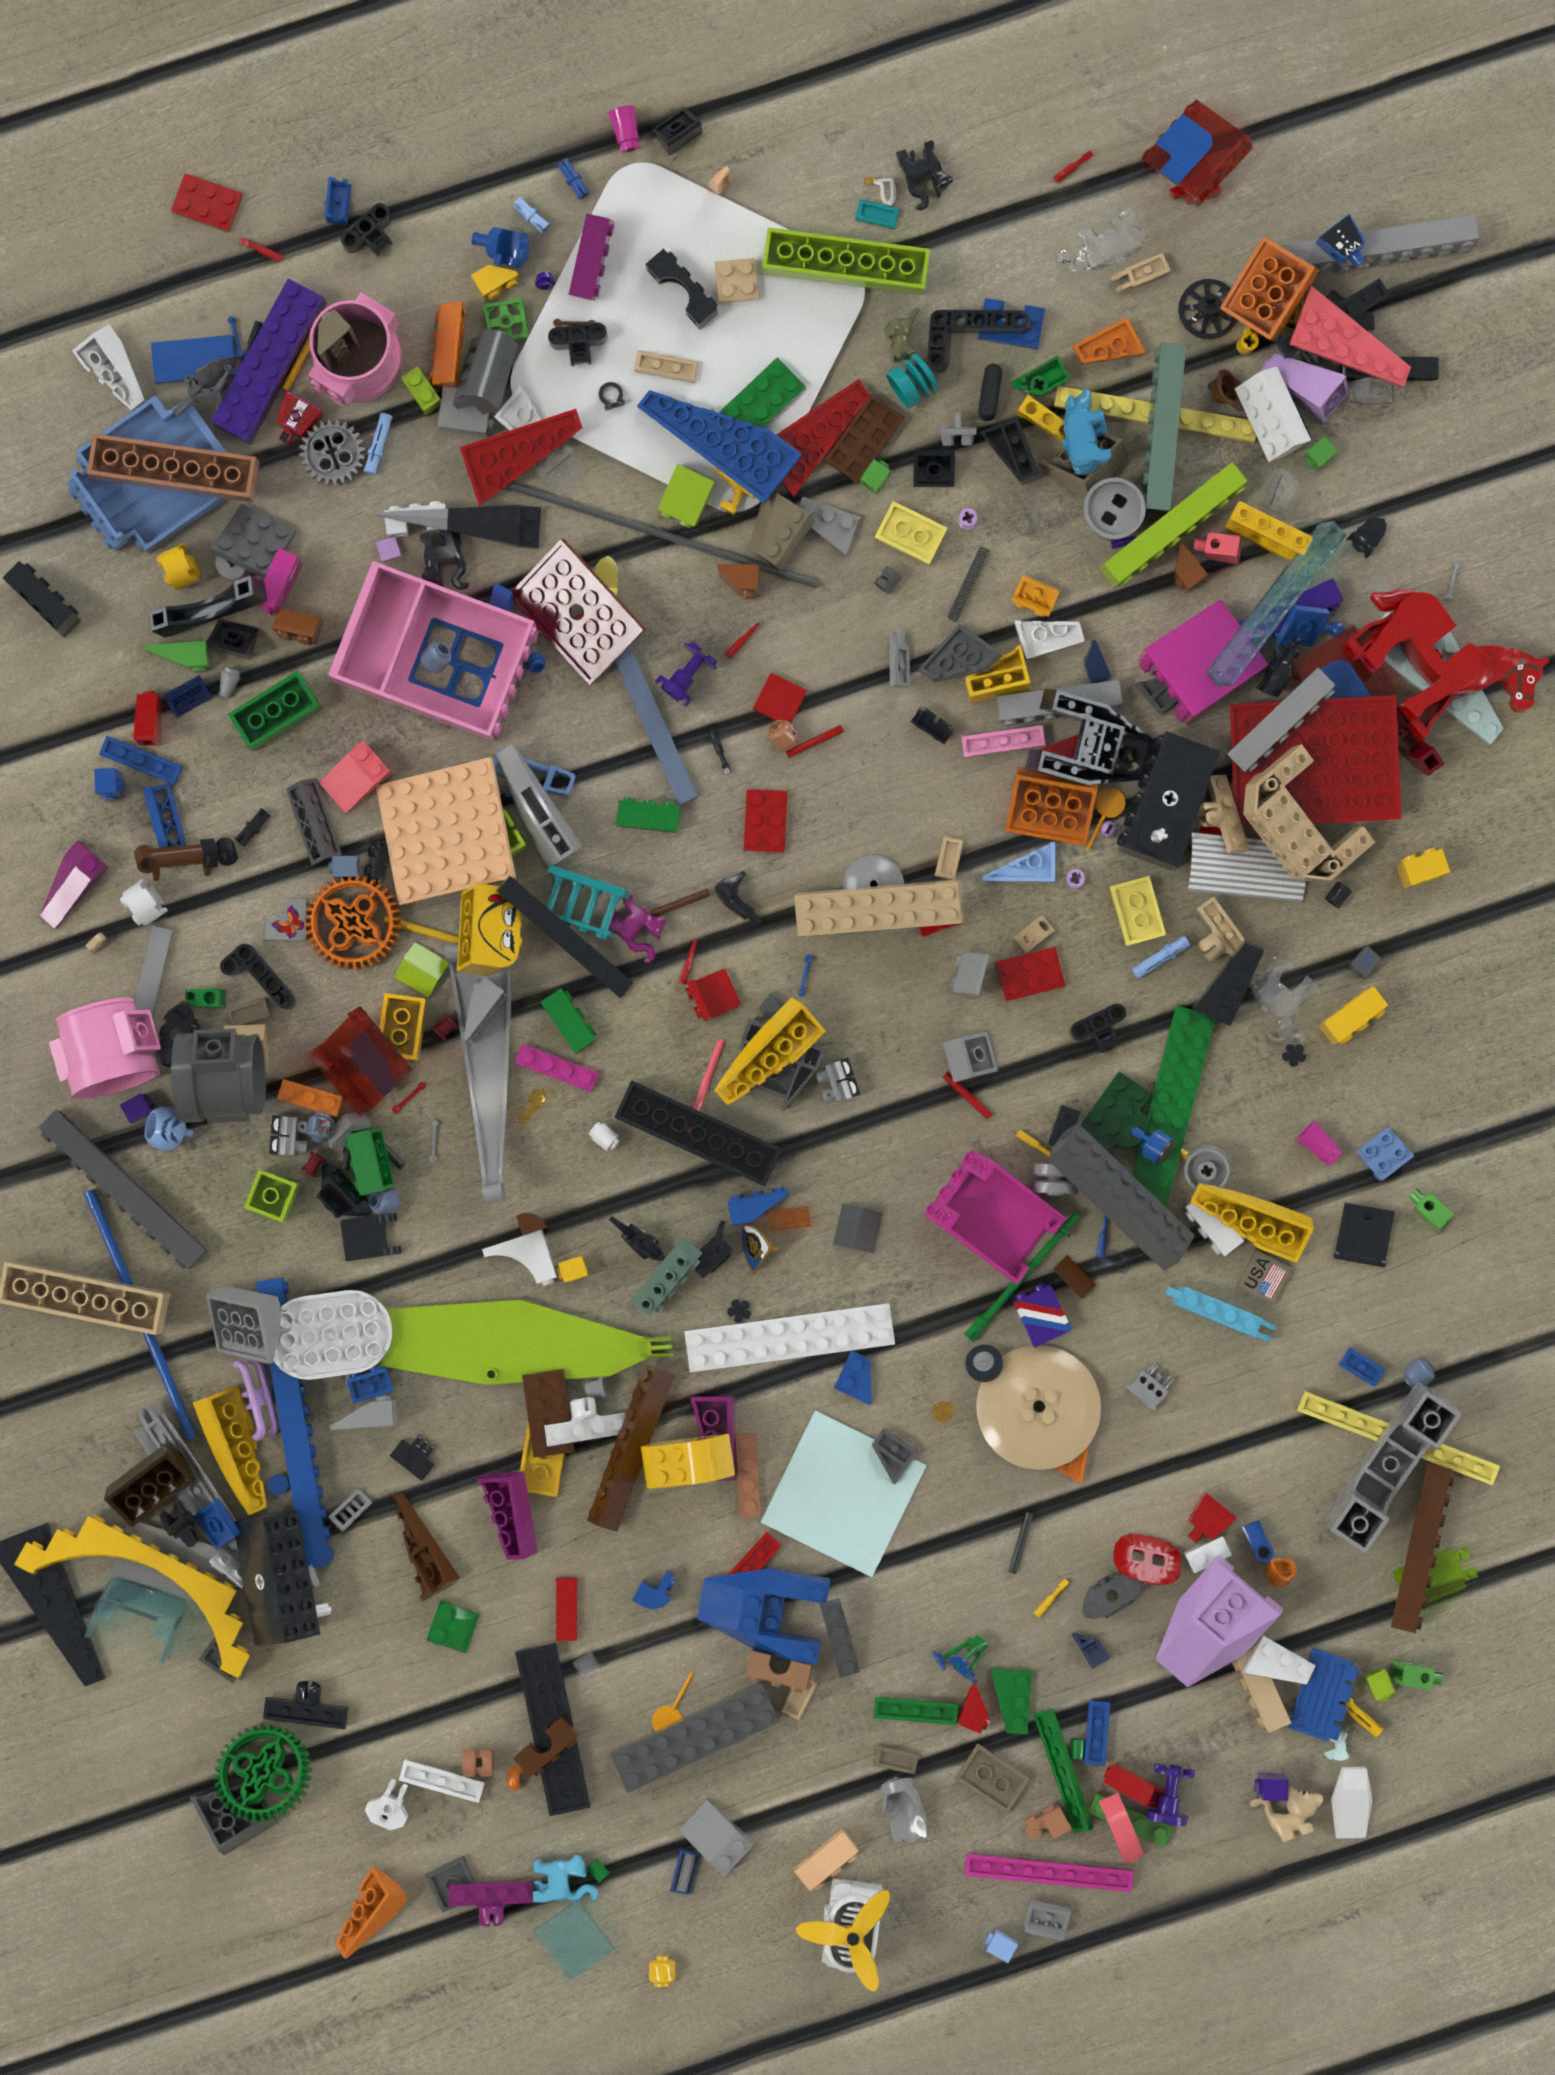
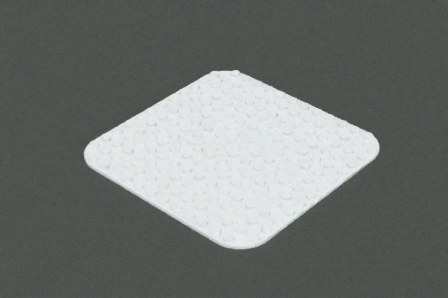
M652 163L630 164L621 168L610 178L592 212V215L614 220L615 224L613 235L609 241L608 257H605L604 265H606L604 276L600 277L599 285H601L599 297H595V301L568 295L581 240L580 235L514 364L511 373V391L514 394L521 385L541 420L577 409L583 429L571 438L666 485L669 484L677 464H683L717 480L707 505L727 512L721 509L719 505L723 500L731 503L735 494L732 492L733 486L721 478L717 472L713 471L715 466L641 411L637 405L647 392L651 390L700 408L720 412L778 357L805 385V389L764 427L775 434L779 433L809 413L864 303L865 288L763 274L762 266L768 227L789 229L661 166ZM663 248L667 253L671 251L678 260L676 263L681 268L684 266L690 272L691 280L694 283L697 281L704 288L705 291L703 293L706 297H712L718 305L716 307L718 314L700 330L686 315L685 309L689 303L687 291L676 283L668 282L659 285L646 270L645 264ZM755 258L759 300L719 304L715 262ZM555 319L587 322L594 320L605 325L608 339L603 345L590 347L592 364L581 363L571 367L569 349L555 350L550 346L548 333L552 328H555L553 324ZM596 330L593 336L599 338L603 336L604 332ZM577 332L573 335L572 338L575 340L582 339L583 334ZM556 335L552 340L558 343L562 341L563 337ZM638 351L698 362L695 384L635 372ZM606 382H615L620 385L625 405L606 411L604 409L605 405L599 399L600 387ZM607 387L603 391L604 399L611 404L617 402L618 390L615 387ZM743 493L736 512L749 510L761 501Z

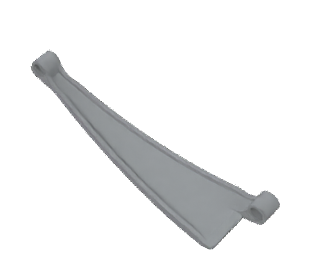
M458 943L445 945V953L451 975L482 1175L483 1198L485 1204L506 1201L503 1165L510 1059L512 964L490 976L457 972ZM483 977H486L509 996L471 1045L463 1039L471 994L474 991L472 987L479 978L482 980Z

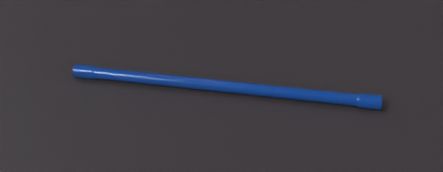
M95 1189L83 1193L121 1283L134 1285L103 1213L102 1205ZM143 1333L179 1419L186 1441L198 1437L155 1335Z

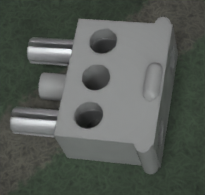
M1152 1362L1146 1371L1141 1370L1134 1380L1125 1386V1389L1150 1411H1156V1406L1168 1393L1166 1389L1174 1381V1378H1171L1172 1376L1169 1375L1160 1385L1159 1381L1163 1378L1161 1374L1157 1373L1153 1378L1151 1377L1153 1372L1159 1367L1156 1362ZM1141 1377L1144 1378V1383L1140 1382ZM1148 1384L1152 1385V1390L1148 1389ZM1156 1391L1160 1392L1159 1397L1156 1396Z

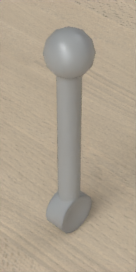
M1460 561L1453 563L1454 571L1448 593L1444 596L1447 602L1452 600L1451 594L1458 569L1462 566Z
M437 1120L431 1122L433 1127L431 1155L428 1158L431 1163L437 1161L435 1156L436 1131L439 1126Z

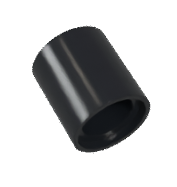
M1337 881L1325 896V899L1331 905L1340 909L1352 891Z

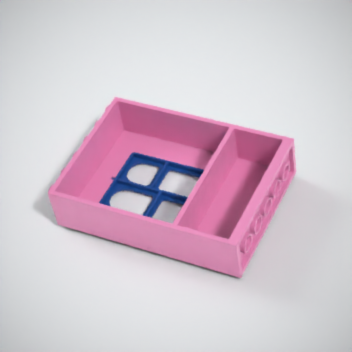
M372 561L328 676L334 683L494 742L495 737L499 738L501 734V721L507 718L510 709L508 707L509 700H513L516 695L517 680L521 681L523 677V664L528 661V657L532 652L530 650L531 643L536 642L539 632L533 620ZM435 625L456 632V637L450 650L451 661L448 664L454 670L446 689H440L415 679V673L421 661V654L427 648V642ZM465 637L477 639L493 647L496 655L495 660L490 666L484 668L477 667L457 658ZM467 671L475 674L482 680L483 691L477 698L468 699L455 694V688L462 672Z

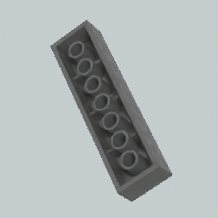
M1079 1123L1064 1131L1046 1159L1162 1270L1165 1271L1180 1262L1195 1235Z
M759 1682L611 1751L610 1756L627 1793L769 1728L779 1723L780 1719L763 1682Z

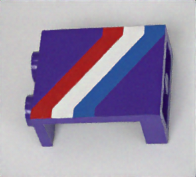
M1045 1283L1034 1287L1035 1292L1027 1295L1026 1292L1015 1296L1016 1301L1012 1302L1034 1348L1072 1330L1051 1285L1046 1286Z

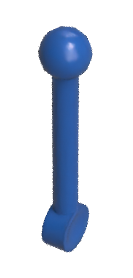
M230 316L228 322L231 324L237 350L235 354L238 358H242L244 352L239 344L235 327L236 319L234 316Z
M811 955L805 956L804 974L801 988L798 990L800 997L806 994L804 989L809 965L813 960Z

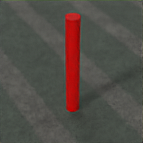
M838 725L785 752L788 758H791L843 733L844 730L841 725Z
M949 1072L942 1077L986 1119L992 1115L960 1082L954 1083Z

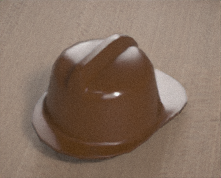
M1220 370L1217 378L1208 384L1212 397L1217 403L1230 404L1238 411H1245L1235 391V388L1242 383L1228 370Z

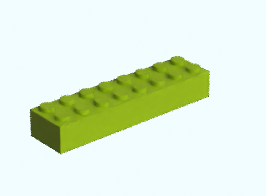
M768 227L762 273L924 295L930 249Z
M1231 462L1106 561L1099 570L1113 588L1117 585L1122 587L1133 578L1131 575L1133 572L1137 575L1149 565L1148 560L1154 562L1165 552L1163 548L1167 547L1169 550L1181 540L1179 537L1181 534L1185 537L1197 527L1196 522L1201 524L1213 514L1211 510L1214 509L1217 512L1229 502L1227 499L1229 496L1233 499L1245 489L1243 485L1247 482L1246 478L1235 464Z

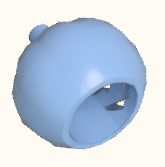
M159 1106L151 1111L147 1118L145 1138L150 1146L157 1150L171 1151L180 1145L184 1136L190 1138L193 1136V1130L187 1129L186 1124L179 1121L174 1107Z

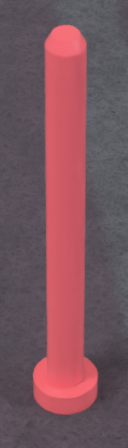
M720 1038L717 1040L693 1108L698 1111L701 1110L725 1045V1040ZM688 1126L686 1131L690 1132L692 1127Z

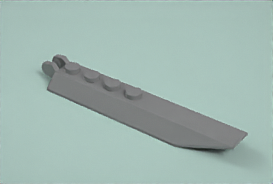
M149 1403L146 1407L147 1410L141 1409L138 1412V1416L145 1427L136 1432L135 1435L146 1452L150 1455L170 1441L183 1454L195 1478L194 1482L176 1494L185 1510H189L194 1516L218 1498L231 1519L236 1521L165 1413L161 1414L160 1409L154 1403ZM194 1520L193 1522L195 1523L203 1537L209 1540L206 1534L199 1526V1524L197 1523V1521ZM236 1538L220 1547L238 1554Z

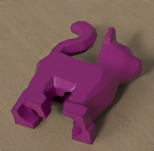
M630 894L628 900L622 899L625 908L629 911V915L623 920L620 918V913L615 909L609 930L619 935L630 950L634 952H647L644 962L650 963L655 957L654 948L646 943L636 944L635 938L646 927L651 935L660 940V934L664 930L666 920L663 917L652 916L645 908L633 902L634 897Z

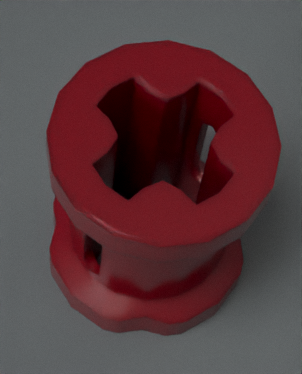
M447 1013L437 1026L432 1027L444 1041L454 1028L457 1029L459 1027Z
M311 1151V1157L306 1165L301 1167V1170L317 1178L319 1169L327 1160Z

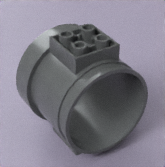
M236 1028L194 1030V1033L176 1034L172 1048L171 1075L175 1110L181 1123L204 1122L206 1118L208 1123L249 1121L250 1114L262 1115L266 1098V1070L263 1046L258 1034L237 1035Z

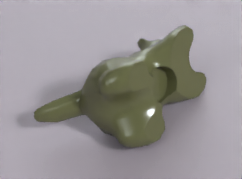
M919 307L912 310L909 318H894L884 328L885 337L892 340L890 358L893 363L898 359L902 361L909 359L911 355L917 353L916 350L910 347L909 339L912 324L920 311Z

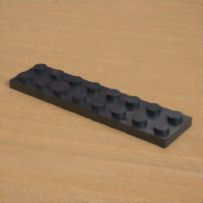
M556 1642L515 1651L535 1748L541 1751L548 1750L552 1745L550 1736L545 1732L546 1729L562 1715L574 1728ZM578 1742L569 1750L565 1747L560 1752L561 1756L554 1763L549 1761L544 1765L546 1769L541 1773L550 1816L591 1808Z

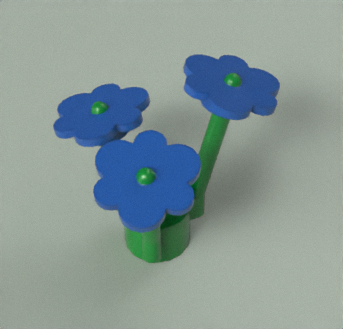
M976 1635L973 1639L969 1637L965 1642L944 1655L941 1653L937 1654L935 1650L931 1651L942 1671L946 1669L944 1666L946 1664L945 1659L950 1657L949 1661L953 1665L954 1670L965 1677V1679L976 1683L977 1680L974 1678L973 1670L985 1655L984 1651L988 1648V1644L982 1637ZM968 1646L966 1648L968 1653L964 1657H959L958 1655L950 1657L959 1650ZM971 1656L976 1657L969 1668L967 1660Z

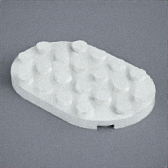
M356 1290L316 1294L292 1299L280 1307L281 1322L274 1362L288 1375L306 1380L366 1371L383 1358L390 1346L392 1324L389 1314L377 1299L367 1293Z

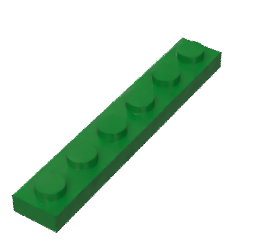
M1054 1709L1037 1711L1033 1713L1073 1833L1090 1831L1094 1827Z

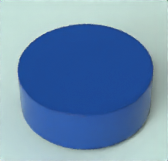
M276 1474L268 1481V1488L275 1495H282L289 1489V1480L283 1474Z

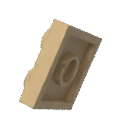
M755 258L715 262L719 304L759 300Z

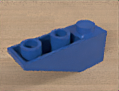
M784 1187L772 1189L770 1194L758 1191L752 1192V1197L744 1198L743 1194L731 1196L732 1200L727 1201L731 1225L753 1222L789 1194V1190L784 1191Z

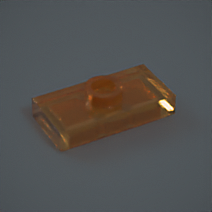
M809 1206L768 1210L770 1231L811 1227Z

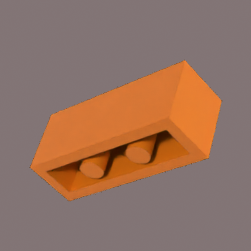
M284 1079L282 1080L277 1097L279 1100L336 1117H340L345 1101L344 1097Z

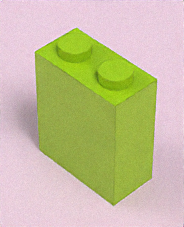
M677 464L657 510L661 511V515L672 520L674 517L681 520L680 524L685 527H695L700 521L717 480L683 464Z

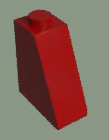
M143 691V694H137L133 740L140 746H161V697L155 694V691Z
M1116 1764L1109 1766L1104 1773L1105 1780L1103 1783L1145 1806L1158 1808L1159 1796L1164 1794V1787Z

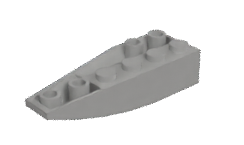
M514 743L496 754L525 834L547 867L550 868V865H555L582 847Z

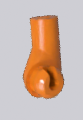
M518 1764L508 1771L507 1785L513 1791L521 1788L520 1774L524 1772Z

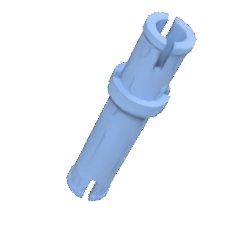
M380 413L371 448L367 451L368 458L363 470L367 474L376 475L379 461L383 458V447L391 420L393 419L389 414Z
M1183 935L1169 945L1166 944L1162 950L1131 969L1139 980L1169 959L1173 960L1176 958L1177 954L1191 945Z

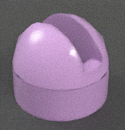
M1111 821L1104 822L1100 832L1105 838H1112L1117 833V826ZM1110 824L1113 825L1110 833H1105Z

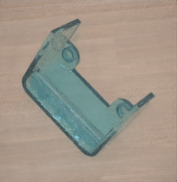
M121 1577L110 1579L94 1608L85 1637L89 1638L95 1635L100 1619L109 1620L113 1618L117 1608L156 1621L154 1635L157 1639L166 1642L159 1663L164 1664L169 1661L187 1611L185 1600Z

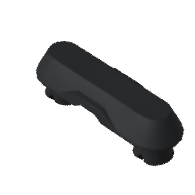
M989 364L984 370L978 408L979 418L983 421H991L996 416L1002 379V369L997 364Z

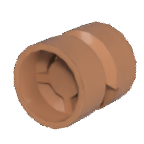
M475 1749L463 1750V1777H475L477 1774L481 1777H493V1749H481L479 1753ZM478 1759H482V1767H478Z

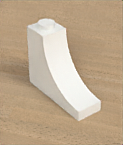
M543 1230L482 1249L484 1257L502 1255L518 1260L530 1270L536 1283H542V1286L555 1283L554 1278L558 1277Z

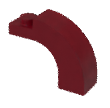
M1397 709L1398 749L1417 770L1429 776L1445 763L1434 747L1429 746L1423 740L1417 741L1406 727L1409 722L1401 709Z

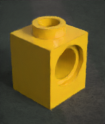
M583 1256L558 1263L559 1267L556 1268L559 1280L563 1279L564 1283L589 1276Z

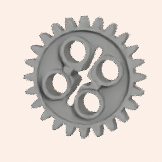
M328 419L327 425L320 421V428L313 425V433L308 430L306 431L309 438L302 437L306 445L299 446L304 451L299 456L305 459L301 464L302 466H307L305 468L306 473L312 472L310 475L311 479L318 476L317 482L319 484L325 480L326 486H329L330 481H333L334 485L337 486L338 481L341 480L344 485L345 478L353 480L352 473L359 475L356 470L357 467L363 468L360 461H364L366 458L361 453H365L366 449L360 446L364 444V441L358 440L361 436L359 432L353 434L355 431L353 426L347 429V422L340 426L339 420H336L335 425L332 424L330 419ZM326 436L329 437L335 451V456L340 466L338 470L330 455L331 452L325 439ZM337 436L344 437L343 442L340 444H335L334 439ZM324 443L325 446L323 450L316 451V444ZM350 455V461L342 463V456ZM324 462H331L332 465L330 469L323 470L321 468Z

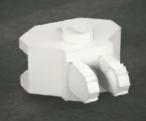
M391 1779L386 1792L380 1797L370 1799L365 1808V1812L372 1823L388 1830L403 1827L409 1816L403 1806V1797L408 1785L403 1784L401 1786L398 1797L391 1795L396 1785V1780ZM382 1815H386L388 1819H384Z

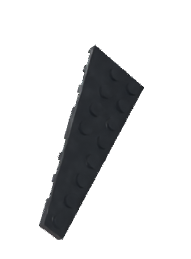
M45 1523L0 1541L1 1566L83 1685L86 1687L106 1679L63 1562L40 1569L36 1575L14 1565L26 1542L32 1544L35 1541L43 1545V1550L46 1551L53 1538L49 1524Z

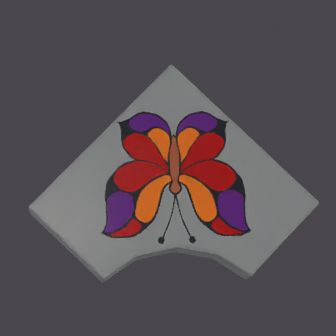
M286 899L285 906L280 914L273 918L265 919V940L307 941L305 933L307 927L304 926L307 923V919H305V915H307V899Z

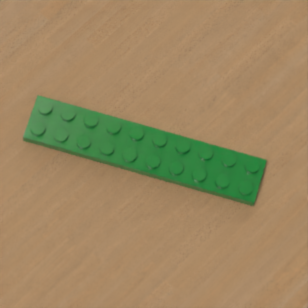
M1176 1006L1147 1114L1150 1124L1149 1133L1153 1134L1155 1131L1161 1130L1175 1140V1146L1170 1156L1161 1165H1156L1142 1156L1143 1147L1139 1146L1132 1175L1165 1207H1167L1215 1023V1019Z

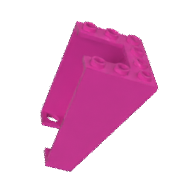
M1221 599L1145 648L1139 658L1140 663H1138L1144 673L1148 672L1150 676L1155 674L1160 683H1165L1168 687L1167 693L1169 696L1179 702L1175 707V716L1181 723L1184 722L1186 725L1268 667V663Z
M972 1150L965 1155L961 1166L951 1174V1179L947 1185L940 1189L935 1201L928 1205L924 1216L1006 1278L1018 1284L1029 1269L1028 1266L1023 1264L1028 1254L1046 1230L1055 1234L1066 1217L998 1164Z

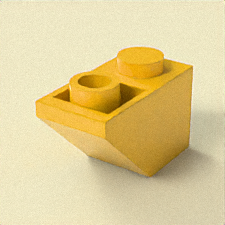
M487 265L471 275L474 284L485 301L497 298L501 291L506 288L509 290L515 287L520 280L516 271Z

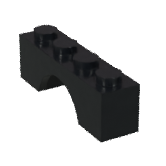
M663 248L645 264L646 270L659 285L668 282L676 283L687 291L689 303L685 309L686 315L700 330L718 314L716 308L718 305L712 297H706L703 293L705 291L704 288L697 281L694 283L691 280L690 272L684 266L681 268L676 263L678 260L671 251L667 253Z

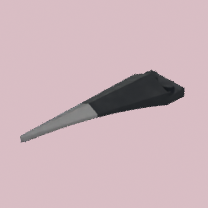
M508 505L375 513L378 517L437 528L518 548L539 549L541 507Z

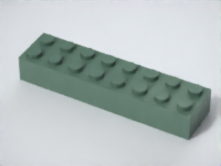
M1161 342L1159 348L1156 347L1154 353V362L1157 363V368H1154L1152 383H1155V389H1152L1150 394V404H1153V410H1150L1148 415V424H1151V430H1148L1146 436V445L1150 446L1149 451L1145 453L1144 465L1148 467L1147 472L1143 473L1142 486H1146L1145 492L1142 493L1146 506L1145 512L1167 514L1171 510L1186 344Z

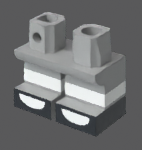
M849 1058L826 1065L825 1069L815 1073L819 1084L830 1081L832 1087L821 1091L824 1102L834 1100L839 1102L861 1095L855 1077L837 1083V1081L854 1076Z
M272 1115L271 1134L290 1135V1137L270 1136L269 1154L297 1155V1153H308V1142L298 1141V1134L306 1133L308 1122L294 1117Z

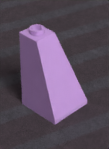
M1276 353L1271 358L1266 359L1262 366V370L1277 366L1292 400L1322 424L1327 421L1349 394L1346 376L1289 357L1284 359L1282 355Z

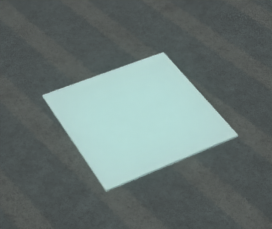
M815 1410L761 1523L873 1577L927 1465L912 1459L896 1484H893L872 1447L875 1439Z

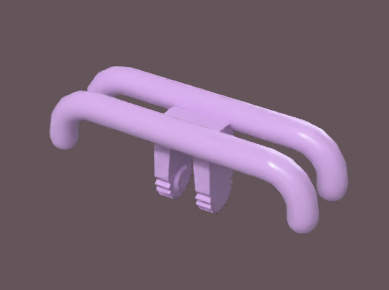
M247 1359V1364L254 1365L261 1388L255 1389L248 1366L245 1362L236 1360L233 1362V1367L241 1370L247 1392L242 1393V1396L249 1397L250 1401L248 1405H245L246 1410L252 1409L257 1426V1432L253 1435V1439L259 1441L265 1435V1424L260 1409L262 1405H266L271 1423V1428L267 1430V1435L273 1437L279 1430V1421L263 1364L259 1361Z

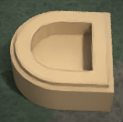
M100 932L85 946L92 953H95L106 942V937Z

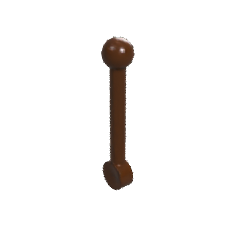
M555 319L553 321L555 327L595 323L594 320L587 322Z

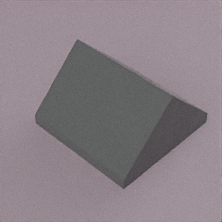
M842 1204L833 1244L874 1253L882 1213Z

